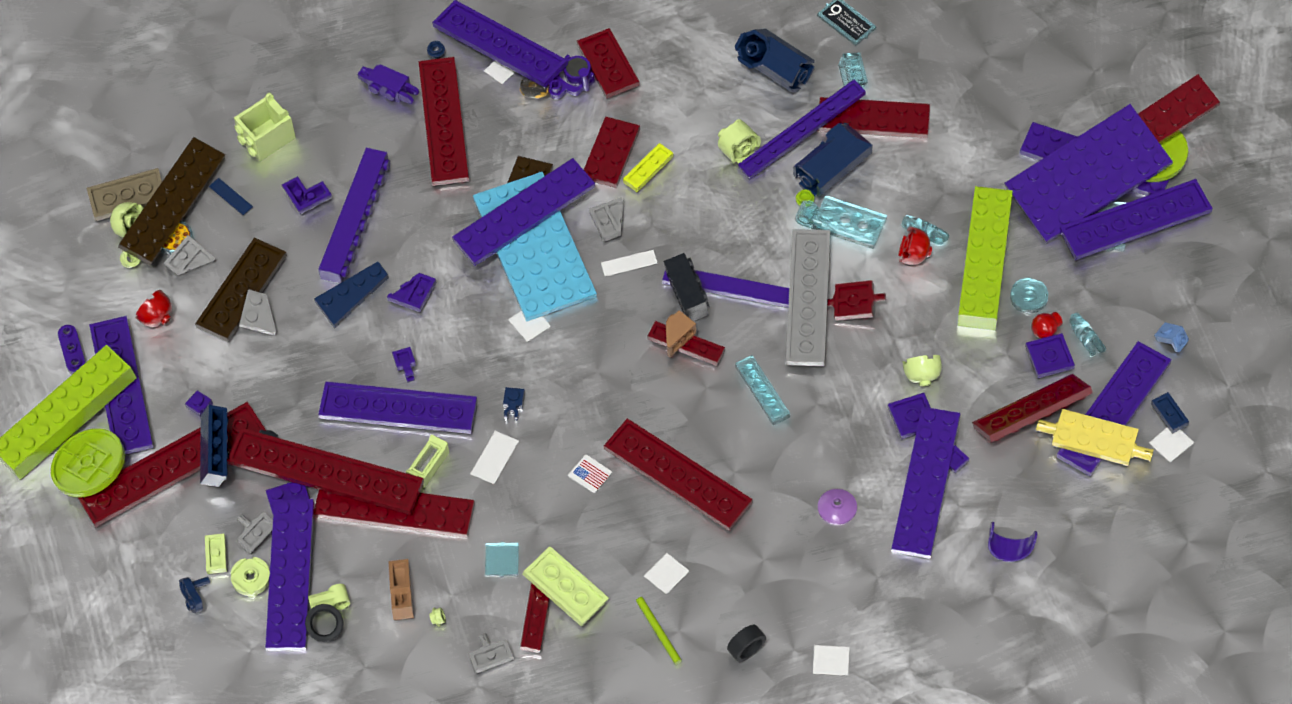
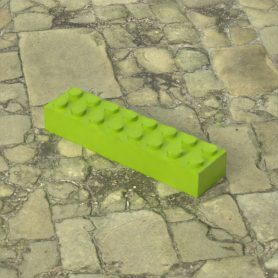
M975 186L957 326L996 331L1013 190Z
M105 345L0 437V461L21 480L136 379L131 367L108 345Z

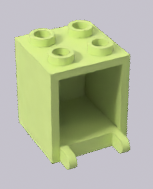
M267 93L265 98L234 117V128L238 133L237 139L242 146L245 145L249 154L252 157H256L259 161L267 158L296 138L288 111L276 102L271 93Z

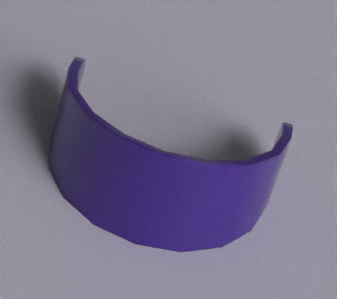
M991 522L988 540L990 553L995 558L1005 562L1022 560L1029 556L1034 549L1037 531H1034L1030 537L1025 539H1009L994 532V522Z

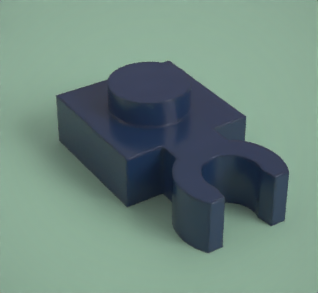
M505 387L503 408H506L504 410L505 420L508 419L509 414H514L515 421L519 419L517 409H523L525 389Z

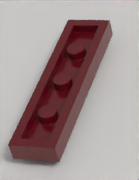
M655 321L647 335V339L667 347L666 325ZM693 336L678 351L718 366L725 352V347Z
M532 583L530 585L520 650L539 653L549 598Z

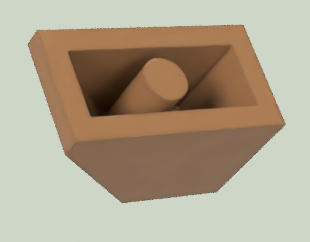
M680 310L670 315L666 321L667 356L669 357L675 354L696 334V323Z

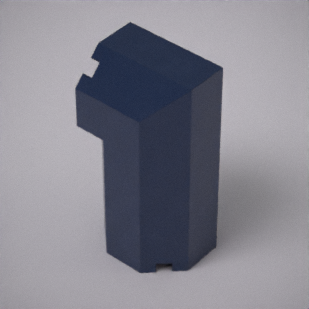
M754 29L741 33L735 44V50L738 51L739 55L737 58L740 63L749 69H757L790 92H798L801 89L799 87L800 84L805 85L814 71V65H812L815 62L814 59L767 29Z
M847 123L835 125L827 132L826 137L828 139L826 142L822 140L819 146L793 166V175L795 178H800L801 182H799V185L803 190H809L814 196L820 197L872 154L873 145Z

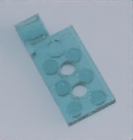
M825 196L820 209L811 201H802L795 216V221L802 226L814 230H830V235L871 249L875 248L887 220V215L829 196ZM848 218L850 222L844 224L840 220ZM866 224L868 227L866 229H860L858 228V225Z

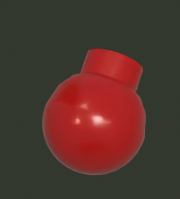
M1057 312L1051 314L1042 313L1034 317L1031 329L1037 338L1042 339L1055 335L1063 321Z

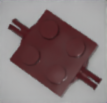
M872 280L835 284V293L832 299L827 300V307H834V318L836 321L873 317L875 302L886 301V293L874 294V283Z

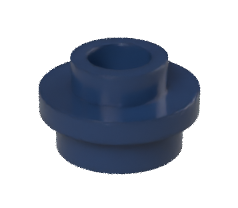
M432 41L427 47V53L432 58H439L444 55L445 47L440 41Z

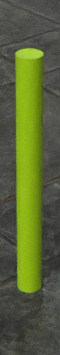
M637 598L638 606L674 664H680L682 662L680 656L644 598Z

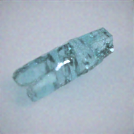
M910 215L904 216L901 224L906 230L912 226L924 231L930 241L937 245H942L950 236L946 231Z
M1078 312L1072 314L1069 319L1072 325L1071 328L1088 353L1094 356L1096 354L1095 347L1100 353L1105 352V345L1089 323Z

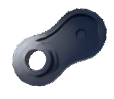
M208 576L195 581H191L189 577L179 580L181 593L186 599V607L194 614L203 611L202 600L195 589L210 584Z

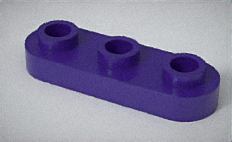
M64 325L58 330V338L66 367L72 375L86 362L76 328L72 325Z

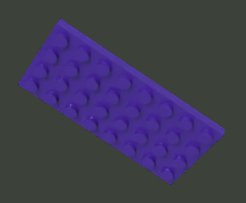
M1129 104L1004 184L1007 190H1013L1012 197L1047 244L1061 235L1060 226L1093 215L1172 165L1173 161L1132 105Z

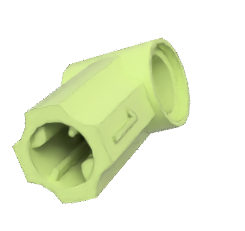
M335 584L328 591L308 596L311 609L316 605L329 604L338 610H342L350 605L345 584Z

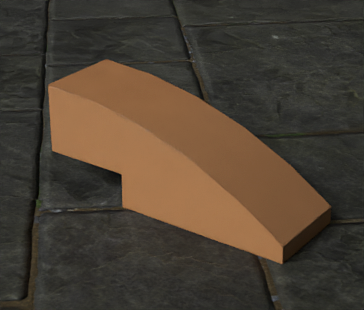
M409 560L389 561L393 619L414 618Z

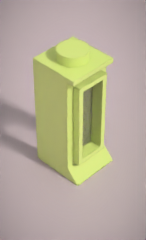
M431 434L425 447L410 468L406 470L407 474L424 478L422 488L427 486L449 454L448 443Z

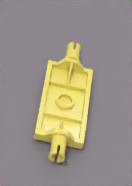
M1062 409L1059 421L1056 424L1041 419L1038 420L1039 423L1037 424L1036 431L1053 435L1052 446L1126 466L1129 465L1130 459L1133 457L1151 462L1154 449L1141 447L1135 443L1139 429Z

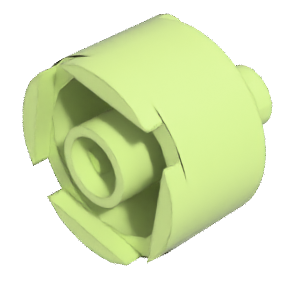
M741 119L736 120L718 133V148L733 163L737 162L739 164L754 153L756 146L759 148L761 144L760 137Z

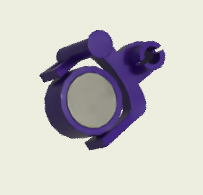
M568 54L565 56L568 65L563 70L567 82L557 75L549 84L551 98L560 99L566 93L578 96L581 92L590 90V85L595 82V77L591 72L590 62L587 58L583 56L570 57Z

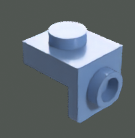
M1166 322L1154 335L1157 341L1172 344L1175 352H1180L1189 341L1183 326Z

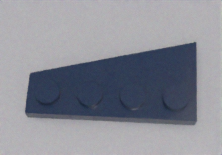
M377 261L314 298V301L335 329L344 317L347 318L357 305L360 306L369 294L376 291L389 278L388 274Z

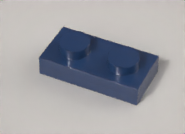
M1169 392L1151 401V405L1172 434L1189 425L1190 421Z

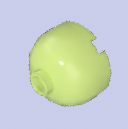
M124 202L117 205L110 217L113 232L123 238L144 209L143 206L132 202Z
M927 355L906 359L907 362L902 361L906 377L913 383H919L920 387L931 385V381L936 380L942 370L940 355H933V359H929Z

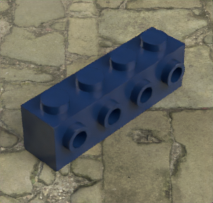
M208 405L201 414L200 484L219 487L227 478L228 418L226 407Z

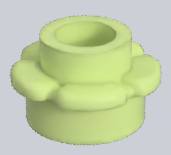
M434 607L429 614L432 624L440 627L441 624L446 623L445 614L441 607L437 609Z

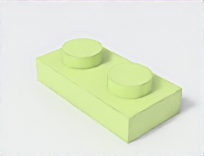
M225 534L205 535L207 574L227 572Z

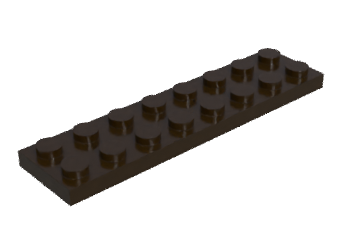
M193 137L125 234L118 248L151 266L216 172L226 154Z

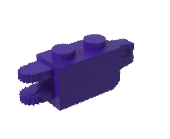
M381 64L376 65L374 69L363 66L357 74L358 79L365 82L372 93L385 96L390 101L394 100L398 103L403 101L412 104L414 99L407 92L416 96L419 94V89L410 84L408 76Z

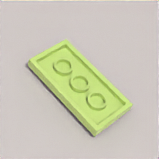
M550 546L522 574L581 627L609 599Z

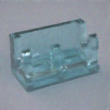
M843 53L838 65L843 86L855 79L864 89L868 81L861 53Z

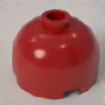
M910 226L906 230L909 232L908 236H903L898 256H902V259H899V262L908 265H918L926 257H930L932 246H930V239L924 231Z
M157 290L152 294L154 298L146 299L136 312L137 316L135 318L147 327H158L161 324L166 325L171 319L172 303L162 290Z

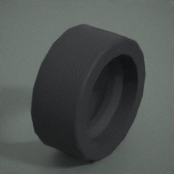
M316 605L306 616V630L316 641H333L343 630L344 622L342 615L332 605ZM322 611L330 612L336 619L334 631L327 635L317 633L312 625L315 615Z
M749 625L740 630L730 640L727 650L736 661H745L762 648L765 644L766 636L757 625Z

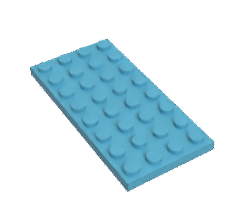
M543 172L473 195V200L480 216L483 217L543 178ZM560 211L496 252L526 322L597 297L595 288Z

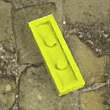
M659 143L623 178V183L635 192H638L674 157L673 152Z

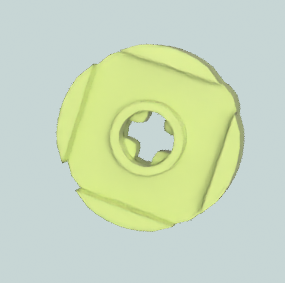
M243 558L232 567L231 582L238 593L253 598L268 587L270 571L268 565L260 558ZM247 574H255L254 579L247 580Z

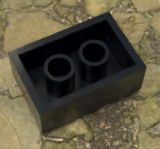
M685 253L663 261L666 275L682 312L692 321L708 316L709 300L705 290L703 291L700 278L695 273L691 258L687 259Z

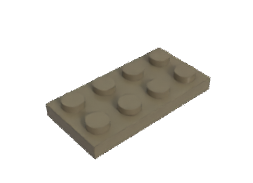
M156 168L87 187L95 221L110 218L113 209L124 202L137 203L144 208L162 183L159 169Z

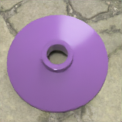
M831 489L825 492L818 501L819 515L830 524H845L853 519L857 511V502L854 496L843 489ZM835 502H840L841 504H840V505H835L834 503H835Z

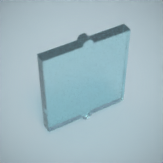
M501 542L500 544H486L485 577L500 576V578H503L504 576H518L519 543Z

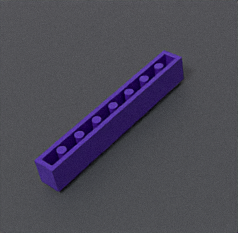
M366 147L319 266L320 279L340 284L343 282L344 277L347 278L349 264L355 258L356 246L359 247L361 243V233L367 227L366 220L372 214L373 202L378 199V189L384 183L385 171H388L390 168L387 152Z

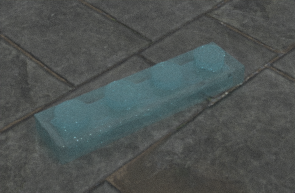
M751 355L735 363L736 369L772 425L774 426L790 418L789 411L754 357Z

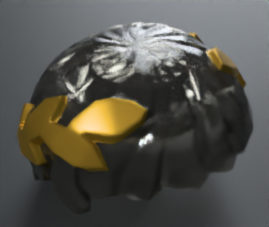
M530 79L526 82L521 80L519 89L526 97L537 99L544 97L548 93L549 84L544 87Z

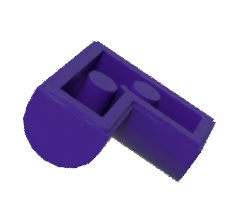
M298 176L281 184L299 214L332 198V194L323 181L308 189L305 188Z

